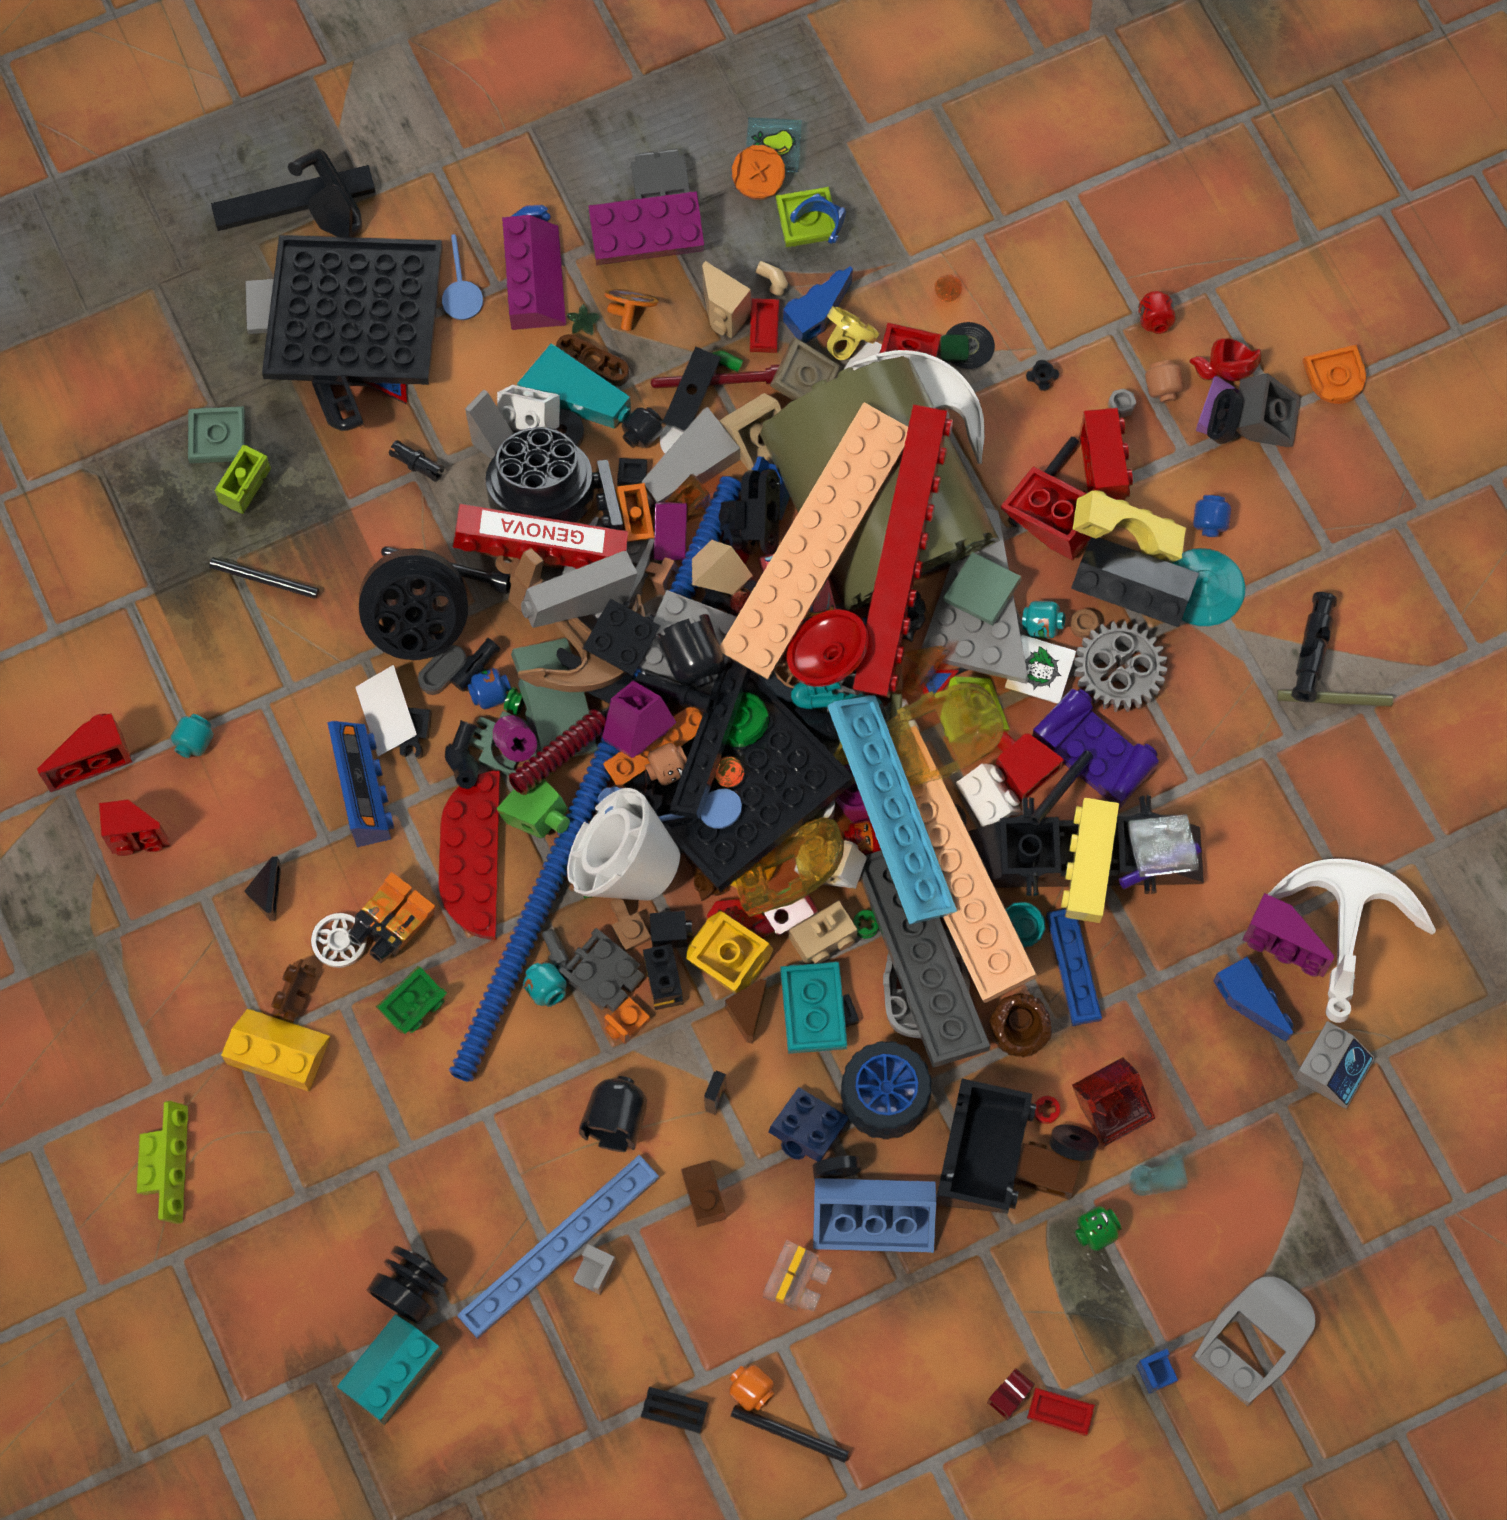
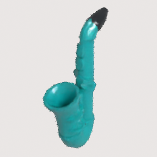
M799 682L791 691L793 703L799 708L804 709L827 707L834 701L866 697L867 695L862 693L858 695L852 693L846 695V693L833 694V690L842 689L840 682L821 687L809 686ZM876 697L885 720L887 719V714L884 705L880 701V699Z

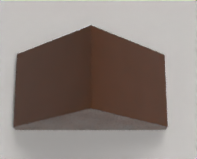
M760 979L725 1000L726 1010L747 1043L753 1044L767 988V980Z

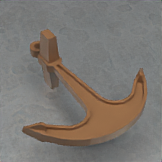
M532 548L525 551L520 560L513 557L497 556L495 562L496 568L500 572L510 574L509 582L511 583L508 600L520 612H522L521 602L524 600L526 590L542 583L540 577L544 560ZM636 594L632 610L645 617L641 597L639 594ZM573 618L554 624L579 652L581 665L576 669L568 671L544 668L519 671L518 678L536 687L541 686L563 692H587L609 686L620 680L627 673L582 649L592 630L578 618Z

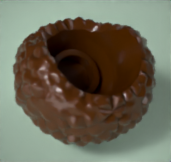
M1020 993L1004 997L996 1006L989 1019L993 1041L997 1044L998 1048L1008 1055L1021 1056L1023 1058L1032 1056L1038 1050H1041L1052 1036L1050 1015L1043 1002L1032 994Z

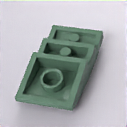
M567 638L513 649L511 656L517 673L536 668L568 671V668L562 666L556 656L559 648H563L572 654ZM522 679L519 680L518 686L527 708L525 716L531 731L537 739L538 751H542L543 747L549 746L551 741H556L557 736L562 735L565 730H569L571 725H575L577 720H582V717L589 713L584 692H563L541 686L536 687ZM596 740L589 742L587 747H582V750L576 753L574 757L597 751Z

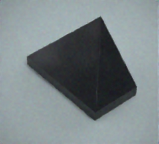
M273 856L244 891L270 921H276L282 867L278 857Z

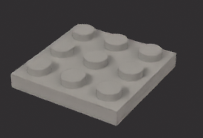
M666 590L653 622L661 626L657 634L665 635L663 629L688 618L691 623L700 621L699 615L708 614L719 645H721L737 617ZM655 636L637 670H647L681 684L674 678ZM717 674L712 676L713 682L706 686L697 688L696 683L690 685L695 686L700 692L710 695Z

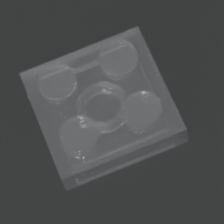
M1187 814L1129 821L1128 829L1139 877L1198 870L1199 862Z

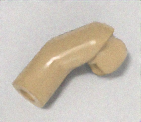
M760 261L756 273L770 279L772 283L769 288L771 293L778 296L783 295L784 289H787L788 286L783 271Z

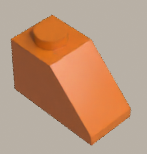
M645 483L617 486L615 492L623 522L622 531H628L627 542L654 539Z

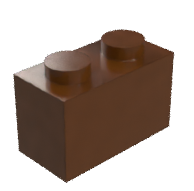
M1030 1141L1029 1144L1023 1143L1014 1184L1070 1200L1081 1161L1068 1159L1054 1151L1047 1150V1146L1034 1141Z

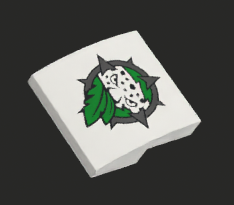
M1021 635L1028 682L1025 684L1007 679L1005 689L1058 704L1061 701L1076 651Z

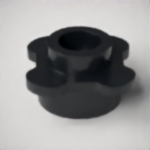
M1038 360L1033 366L1032 371L1026 373L1027 381L1034 382L1041 391L1048 390L1049 384L1059 378V371L1054 369L1045 360Z

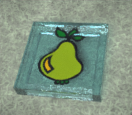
M748 117L746 149L752 145L770 147L782 158L786 172H799L802 120Z

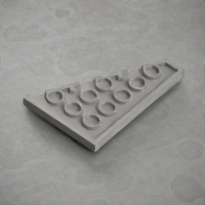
M985 508L1000 541L975 554L1009 570L999 512ZM969 556L951 564L920 651L921 658L1027 684L1028 674L1014 596L1012 595L993 626L944 602V595Z

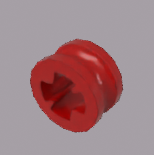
M1042 1096L1035 1102L1037 1104L1034 1115L1036 1120L1043 1124H1051L1056 1121L1061 1109L1059 1102L1054 1097ZM1045 1102L1051 1103L1050 1108H1055V1113H1050L1049 1118L1043 1117V1112L1039 1113L1038 1107H1043Z

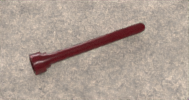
M780 364L771 365V368H765V371L715 374L710 385L766 382V385L771 384ZM682 376L653 378L650 384L655 389L678 387Z

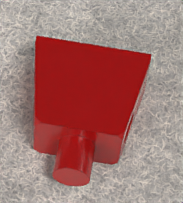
M1004 731L993 741L1002 752L997 758L996 766L1004 774L1006 783L1016 794L1021 804L1023 798H1029L1062 769L1063 758L1029 733H1025L1015 741Z

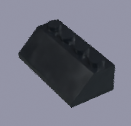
M1091 537L1071 589L1179 627L1199 573L1103 538L1095 539Z

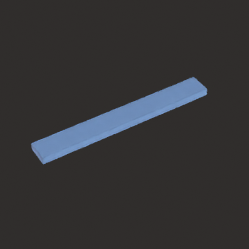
M638 1155L457 1315L458 1318L479 1339L660 1179L659 1175Z

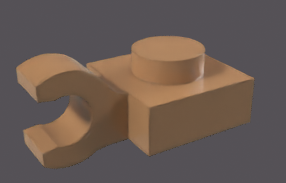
M615 899L610 902L611 908L619 921L613 924L612 928L625 952L651 940V936L638 912L630 916L622 899Z

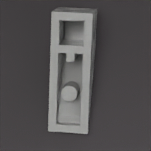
M483 390L465 408L472 445L492 460L501 444L514 433L489 393Z

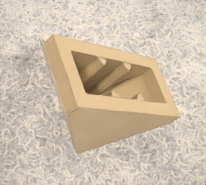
M711 540L692 558V585L728 593L734 597L753 578V575L732 546Z

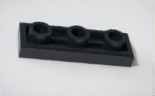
M695 346L664 417L663 424L684 432L696 419L721 361L720 356ZM690 388L697 389V392L693 395L687 393Z

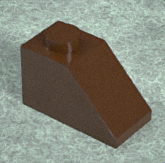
M710 1161L681 1169L697 1227L725 1220V1208Z

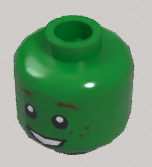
M1097 1206L1078 1217L1077 1225L1079 1229L1074 1232L1082 1247L1088 1245L1093 1251H1099L1116 1242L1119 1238V1231L1122 1228L1112 1209L1106 1210L1102 1206Z

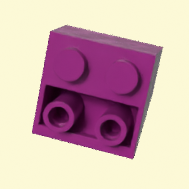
M632 681L611 698L602 738L611 746L634 758L636 755L643 753L647 746L657 738L664 736L676 724V721L661 696Z

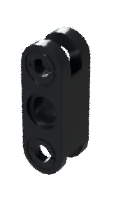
M748 470L743 474L741 483V501H745L744 530L740 531L742 550L747 555H753L758 551L760 543L763 553L771 555L776 552L779 545L780 478L775 470H763L761 474L757 470Z

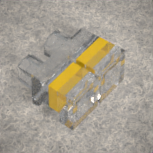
M786 1240L763 1291V1298L773 1302L777 1301L796 1311L798 1307L815 1311L821 1295L807 1289L811 1279L826 1286L832 1273V1268L820 1262L819 1255Z

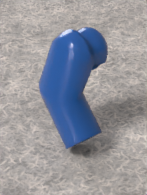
M527 205L511 215H531L544 221H548L551 218V215L547 212L548 208L544 205Z

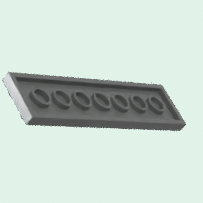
M882 850L865 855L867 859L860 875V880L932 1067H938L989 1051L990 1044L940 918L909 925Z

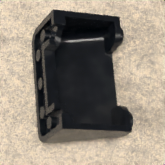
M961 1079L936 1197L937 1205L1008 1214L1009 1208H1016L1019 1191L1013 1190L1025 1127L1027 1121L1033 1122L1037 1104L1031 1103L1033 1094Z

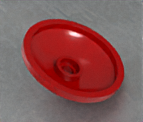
M829 610L813 616L801 625L789 643L787 664L791 673L801 683L814 687L827 686L841 681L850 675L862 662L869 644L868 630L856 614L847 610Z

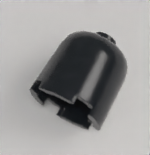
M708 614L699 615L700 621L691 623L689 618L663 629L665 635L661 633L655 635L674 678L681 684L696 683L697 688L706 686L713 682L712 676L719 673L723 667V653Z
M618 1076L617 1079H605L595 1086L579 1127V1135L583 1139L588 1141L590 1136L600 1141L598 1147L616 1152H626L627 1147H630L632 1150L636 1149L647 1108V1099L645 1093L634 1084V1080L625 1076Z

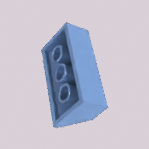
M815 1178L813 1249L934 1253L936 1218L935 1182Z

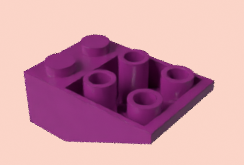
M1264 893L1242 940L1247 942V945L1256 951L1263 952L1265 950L1273 954L1275 959L1282 963H1293L1302 967L1301 970L1310 976L1317 977L1319 975L1324 977L1335 956L1292 905Z

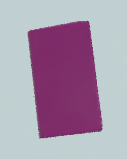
M656 503L654 560H664V558L683 560L686 558L687 503Z

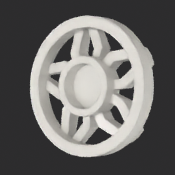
M344 913L331 914L323 918L315 926L311 937V944L316 957L322 963L330 967L342 968L353 965L363 955L367 939L356 953L351 945L355 943L348 938L350 930L347 931L346 920L354 924L355 917ZM340 919L342 921L343 928H337ZM334 921L332 925L333 930L322 929L327 923ZM318 935H328L327 940L322 939ZM317 941L327 945L324 947L322 955L318 951ZM347 949L352 953L351 958L344 953ZM328 951H334V953L328 959H326ZM338 953H340L341 957L345 959V961L333 960L337 958Z

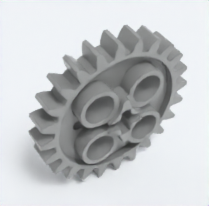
M1113 621L1109 630L1101 624L1100 634L1091 630L1090 639H1082L1081 644L1083 647L1077 648L1076 654L1079 657L1074 660V665L1078 667L1075 669L1074 676L1081 677L1078 681V687L1087 686L1085 692L1088 695L1094 694L1093 704L1101 699L1104 701L1103 709H1106L1109 704H1113L1114 711L1117 712L1119 706L1124 705L1126 712H1129L1132 703L1140 709L1142 705L1141 699L1150 703L1152 699L1151 694L1156 696L1159 694L1160 689L1158 686H1163L1165 679L1162 676L1167 673V668L1162 666L1166 663L1167 657L1159 656L1163 651V646L1154 647L1157 641L1156 637L1149 640L1146 638L1148 634L1147 629L1140 634L1137 632L1138 624H1135L1130 630L1127 628L1126 621L1123 622L1121 628H1117L1116 623ZM1118 644H1124L1128 647L1129 650L1126 652L1119 651L1115 646ZM1135 652H1140V654L1131 658ZM1097 660L1104 661L1107 667L1098 668L1093 662ZM1142 665L1146 667L1147 671L1144 673L1137 672L1134 666ZM1108 675H1110L1109 678H1108L1106 681H1101V680H1100V679L1105 678V677H1107ZM1115 681L1122 682L1126 688L1116 689L1112 683Z

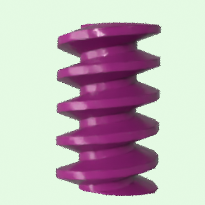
M508 715L500 718L495 723L492 730L493 740L505 757L514 762H523L535 753L537 739L520 717Z

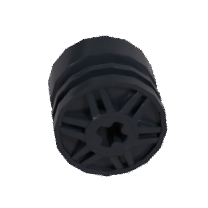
M394 1246L391 1254L400 1261V1264L386 1259L384 1264L393 1272L392 1276L389 1277L377 1273L366 1290L396 1313L420 1325L431 1308L422 1298V1295L426 1293L430 1296L438 1297L440 1292L430 1283L433 1282L445 1287L448 1278L432 1262L420 1254Z

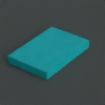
M839 962L780 966L788 1054L847 1049Z

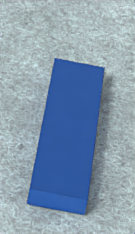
M1066 909L1047 912L1046 918L1072 1026L1101 1021L1102 1016L1079 921L1077 919L1065 918Z

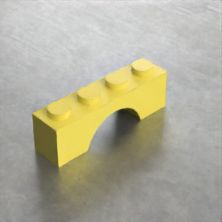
M1090 491L1077 498L1073 530L1096 539L1111 532L1115 526H1120L1128 530L1136 538L1142 553L1170 563L1182 559L1186 527L1176 524L1174 520L1161 518L1153 515L1149 510L1133 507L1127 501L1108 497L1102 491Z

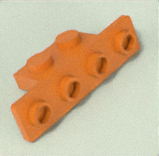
M692 707L685 708L676 715H672L676 724L664 736L657 738L647 746L643 753L631 758L620 751L605 761L603 765L615 784L623 785L646 769L645 765L650 763L648 760L650 751L667 743H673L676 747L682 746L694 738L704 712Z

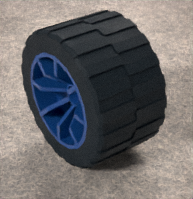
M893 1041L876 1042L875 1044L863 1047L859 1052L857 1051L845 1067L841 1084L842 1107L850 1123L857 1127V1130L861 1133H865L872 1138H882V1140L899 1138L913 1131L922 1122L924 1114L927 1113L929 1107L932 1080L928 1067L917 1052L912 1051L906 1045L897 1044V1042Z

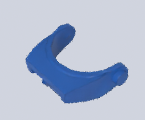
M817 193L803 201L792 212L790 216L791 222L796 223L807 212L820 211L826 213L835 223V229L829 237L828 243L835 244L839 239L838 233L844 223L846 210Z

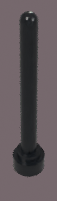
M385 546L381 549V554L384 557L400 549ZM451 563L461 577L488 583L497 592L507 594L510 590V574L500 571L491 573Z

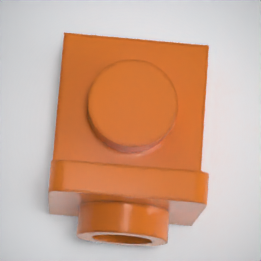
M630 997L611 1015L607 1013L603 1017L606 1033L613 1040L617 1041L620 1039L625 1044L651 1020L650 1016Z

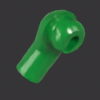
M723 350L712 352L721 357L719 366L723 365L738 372L743 362L742 359Z

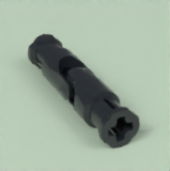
M1316 592L1313 594L1312 613L1307 618L1303 644L1296 668V675L1298 676L1296 687L1293 688L1291 694L1298 701L1314 702L1317 697L1315 690L1317 681L1322 676L1333 625L1332 611L1337 603L1336 596L1331 593Z

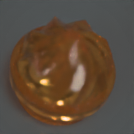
M952 274L941 276L935 283V293L942 301H954L962 292L961 281Z

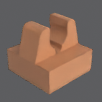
M664 558L661 564L650 562L645 570V573L650 575L648 579L653 582L658 594L663 596L666 590L673 589L671 586L672 582L676 581L675 576L679 573L675 561Z

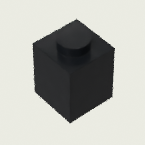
M685 911L650 913L652 948L671 943L672 948L687 947V938L693 937L692 921L686 920Z

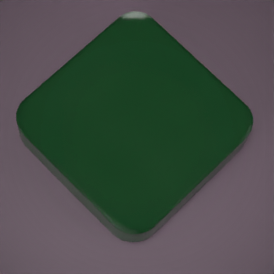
M943 335L941 337L942 361H968L969 338L966 335Z

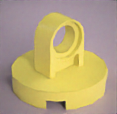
M832 306L827 315L836 324L834 331L828 339L827 349L838 360L848 359L854 353L861 339L874 344L880 334L869 324L865 328L866 325L859 320V317L842 308ZM840 340H846V349L842 352H835L836 343Z

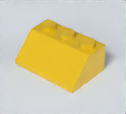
M247 1009L231 1029L221 1056L227 1065L309 1092L331 1037Z

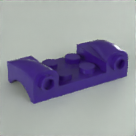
M1071 689L1033 729L1032 736L1062 757L1063 763L1069 769L1083 751L1091 752L1093 759L1080 773L1079 777L1109 802L1119 803L1118 810H1120L1133 792L1156 771L1159 763L1157 759L1158 753L1148 744L1143 746L1138 743L1133 746L1092 712V699L1084 690L1079 689L1077 691Z

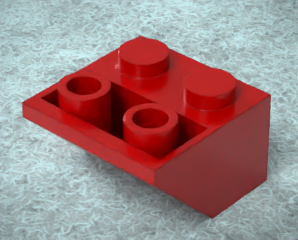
M130 800L99 803L101 837L112 854L128 856L133 854V851L139 850L158 852L162 850V847L170 846V840L160 823Z

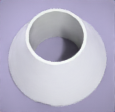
M632 788L617 790L604 798L595 807L598 810L597 814L589 824L584 822L578 831L569 854L567 865L568 881L574 885V891L583 896L652 900L662 894L672 882L679 866L680 851L642 793ZM610 806H614L612 810L605 814L606 809H608Z

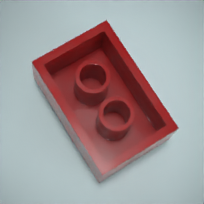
M1118 408L1084 411L1079 437L1087 492L1089 493L1094 490L1102 491L1108 497L1125 501L1126 497H1130L1133 475L1132 470L1126 467V460H1129L1128 444L1123 443L1122 434H1125V422L1123 417L1119 418Z

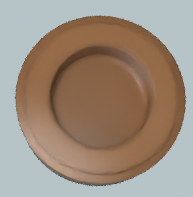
M1078 610L1071 619L1070 627L1073 634L1082 639L1090 638L1091 630L1098 631L1099 617L1092 610Z

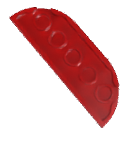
M500 771L478 774L476 783L469 789L459 786L445 804L440 824L439 892L443 906L448 915L464 931L476 937L496 940L500 813L496 808L500 805Z

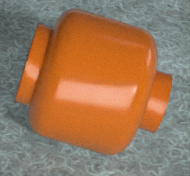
M751 1365L747 1369L740 1366L729 1378L733 1382L730 1386L729 1394L747 1411L754 1409L760 1411L775 1395L772 1391L774 1388L773 1380L757 1365Z

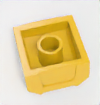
M720 911L708 918L688 946L686 959L736 994L753 983L765 964L769 962L773 948L767 941Z

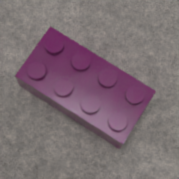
M697 191L588 205L596 266L704 251Z

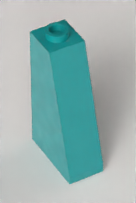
M552 343L517 383V386L560 395V409L570 410L580 418L613 429L620 422L623 423L632 412L630 396Z

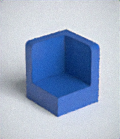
M1168 1348L1141 1359L1136 1365L1149 1394L1178 1381L1168 1359L1170 1355Z

